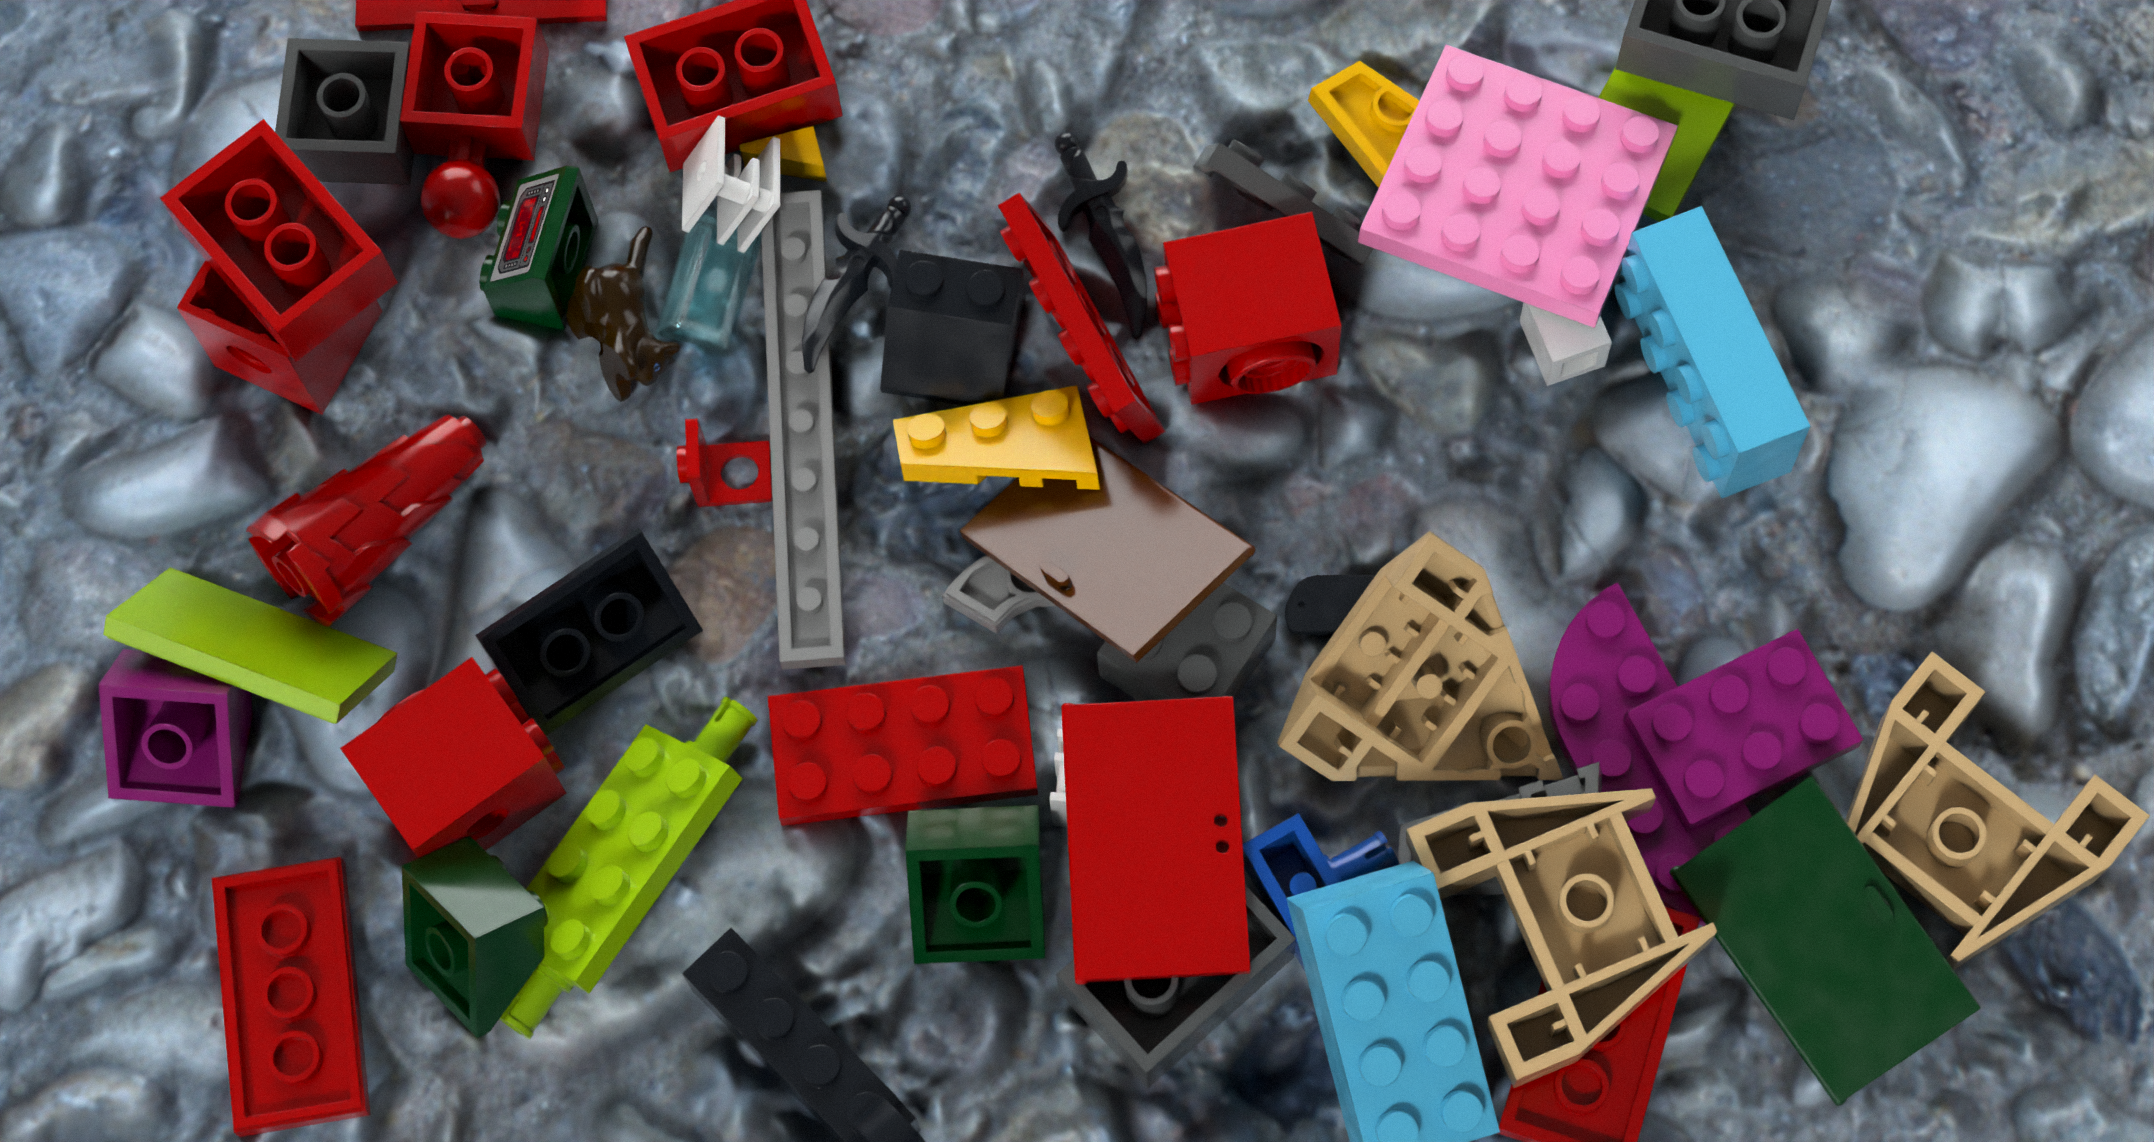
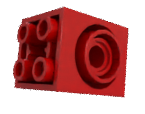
M1312 211L1163 242L1164 266L1154 267L1158 291L1155 293L1156 308L1162 330L1168 329L1171 349H1168V355L1175 386L1187 385L1191 405L1242 394L1275 392L1300 382L1337 375L1342 325Z
M206 260L177 306L178 311L215 367L323 415L383 312L378 301L375 300L299 361L295 362Z
M473 657L460 664L426 689L413 693L398 702L384 713L373 726L340 748L418 858L467 836H471L486 851L567 794L556 774L565 769V766L554 752L555 749L533 718L529 719L517 701V696L500 672L494 668L485 675Z

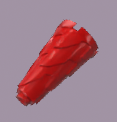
M445 415L410 437H407L405 434L400 436L350 471L344 468L304 495L300 496L298 493H295L250 524L246 532H250L253 536L248 540L266 570L287 596L292 600L297 595L305 597L309 594L315 601L302 611L317 623L329 627L344 616L373 588L370 583L413 544L409 540L453 500L451 494L484 461L481 449L486 446V439L480 429L468 417L461 416L459 419H456L450 415Z

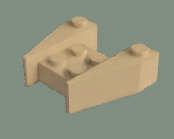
M1931 652L1893 698L1882 716L1845 821L1886 876L1964 935L1962 940L1946 958L1955 970L2094 883L2111 866L2150 815L2094 774L2053 824L1947 743L1974 710L1985 694V691L1934 652Z
M1652 788L1467 803L1406 830V843L1415 862L1434 873L1440 900L1497 877L1546 987V993L1493 1014L1488 1018L1487 1028L1513 1088L1577 1062L1709 945L1717 933L1712 922L1678 937L1626 822L1651 811L1656 799Z

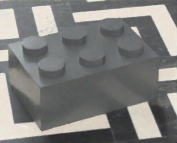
M1635 0L1623 35L1616 70L1794 120L1808 81L1832 0Z
M1246 885L1250 974L1101 981L1078 985L1075 983L1074 959L1056 974L1059 993L1147 1089L1294 958L1296 938Z

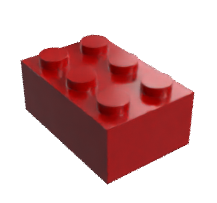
M734 0L624 36L633 68L669 172L683 169V163L718 115L725 118V154L740 150L739 144L811 127L843 116L837 84L806 0Z
M264 119L160 197L182 234L295 362L299 361L398 283L380 248Z

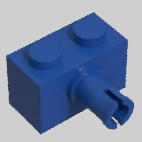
M1299 813L1243 843V860L1246 872L1269 911L1295 938L1296 934L1286 900L1287 897L1400 864L1392 847L1386 848L1385 844L1388 843V840L1380 830L1373 833V836L1329 859L1326 854L1323 855ZM1296 938L1295 956L1305 971Z

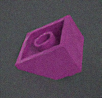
M123 649L98 684L108 798L235 808L239 801L253 716L251 692L141 650Z

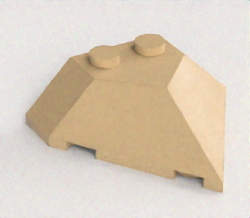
M1431 531L1383 566L1305 673L1277 742L1280 748L1331 781H1356V777H1395L1397 781L1500 780L1501 776H1536L1538 780H1563L1509 632L1503 623L1494 599L1493 590L1485 569Z

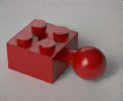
M416 11L400 123L414 154L448 156L446 163L441 164L428 175L421 191V206L425 218L435 230L447 237L456 239L475 237L486 231L498 215L500 192L495 179L484 168L485 158L533 161L535 159L549 50L537 18Z

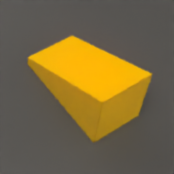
M813 126L774 136L780 139V174L827 182ZM773 136L739 144L745 167L752 158H758Z

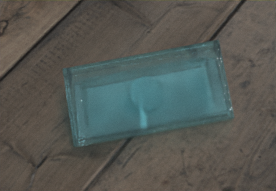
M706 214L702 215L689 233L685 232L655 333L673 340L719 350L726 349L759 238H755L745 253L737 251L738 228H736L724 246L717 243V219Z

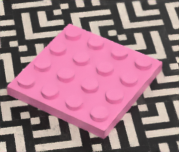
M1445 45L1360 227L1358 243L1595 328L1621 267V261L1625 258L1631 233L1636 231L1674 141L1678 126Z

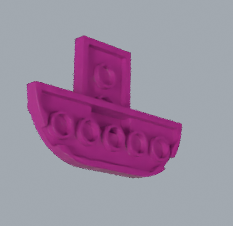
M1617 582L1591 599L1577 613L1562 636L1554 657L1548 688L1549 712L1557 742L1575 775H1578L1576 769L1599 762L1602 770V792L1652 788L1656 799L1651 811L1626 823L1664 906L1700 917L1669 874L1671 868L1683 865L1752 817L1745 803L1858 748L1863 741L1862 736L1798 628L1685 684L1677 686ZM1700 917L1699 925L1705 926L1706 924Z

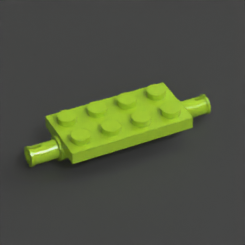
M723 697L720 701V706L694 742L687 740L683 743L645 724L526 888L527 891H534L540 897L547 912L548 923L544 927V958L499 1019L500 1021L530 1040L534 1035L533 1032L562 992L569 994L573 987L576 986L590 994L743 778L726 762L751 727L755 726L758 722L756 716L737 701L731 700L729 697Z

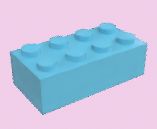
M1697 207L1632 232L1625 258L1621 261L1622 270L1619 281L1615 285L1616 299L1625 318L1628 320L1635 318L1643 335L1640 345L1649 369L1653 373L1661 372L1669 389V392L1666 394L1667 404L1675 423L1680 428L1687 426L1696 445L1693 447V458L1699 474L1705 482H1714L1722 499L1790 473L1810 429V424L1703 207Z
M1410 861L1287 897L1288 908L1349 1142H1470L1500 1133L1434 873L1419 863Z

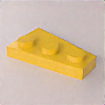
M1358 61L1312 87L1308 102L1379 188L1419 100L1363 62Z
M1077 385L893 420L904 481L979 484L987 476L1019 477L1020 486L1044 487L1045 479L1076 480L1077 489L1100 490L1097 468Z

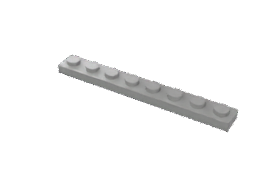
M821 190L780 193V207L761 231L779 660L782 670L846 665L830 337L819 356L814 372L810 374L804 369L802 335L806 314L815 291L821 281L827 278L823 197Z

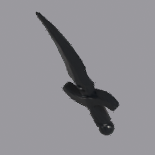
M1062 132L1055 140V149L1061 154L1060 159L1067 174L1070 176L1075 191L1061 205L1058 214V227L1060 231L1066 232L1076 214L1081 211L1086 214L1089 223L1088 240L1101 256L1118 288L1128 316L1131 335L1137 340L1142 336L1148 305L1146 274L1136 239L1124 225V210L1116 206L1111 198L1120 192L1128 177L1127 164L1125 161H1119L1112 176L1107 179L1097 180L1083 149L1078 147V138L1073 133Z
M898 195L891 198L887 207L881 211L867 233L857 231L851 227L846 213L838 214L835 223L836 236L848 251L845 255L835 258L836 266L829 277L821 281L806 314L802 335L804 369L809 374L814 372L819 356L836 325L851 306L868 291V279L874 267H877L885 274L888 285L892 288L898 259L887 245L911 212V204L906 197Z

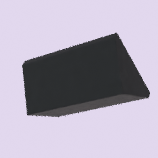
M637 528L475 636L493 666L500 672L517 696V701L530 719L533 718L543 733L548 735L702 632L703 629L644 534Z

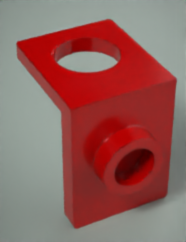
M698 418L685 419L686 445L677 446L678 477L680 484H690L698 507L772 502L771 450L769 441L707 445ZM735 458L752 460L758 467V476L755 482L744 489H733L727 486L722 480V471L729 461Z

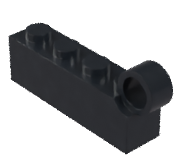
M732 928L725 932L682 973L692 992L838 1142H925L918 1133L921 1129L916 1117L904 1106L898 1097Z

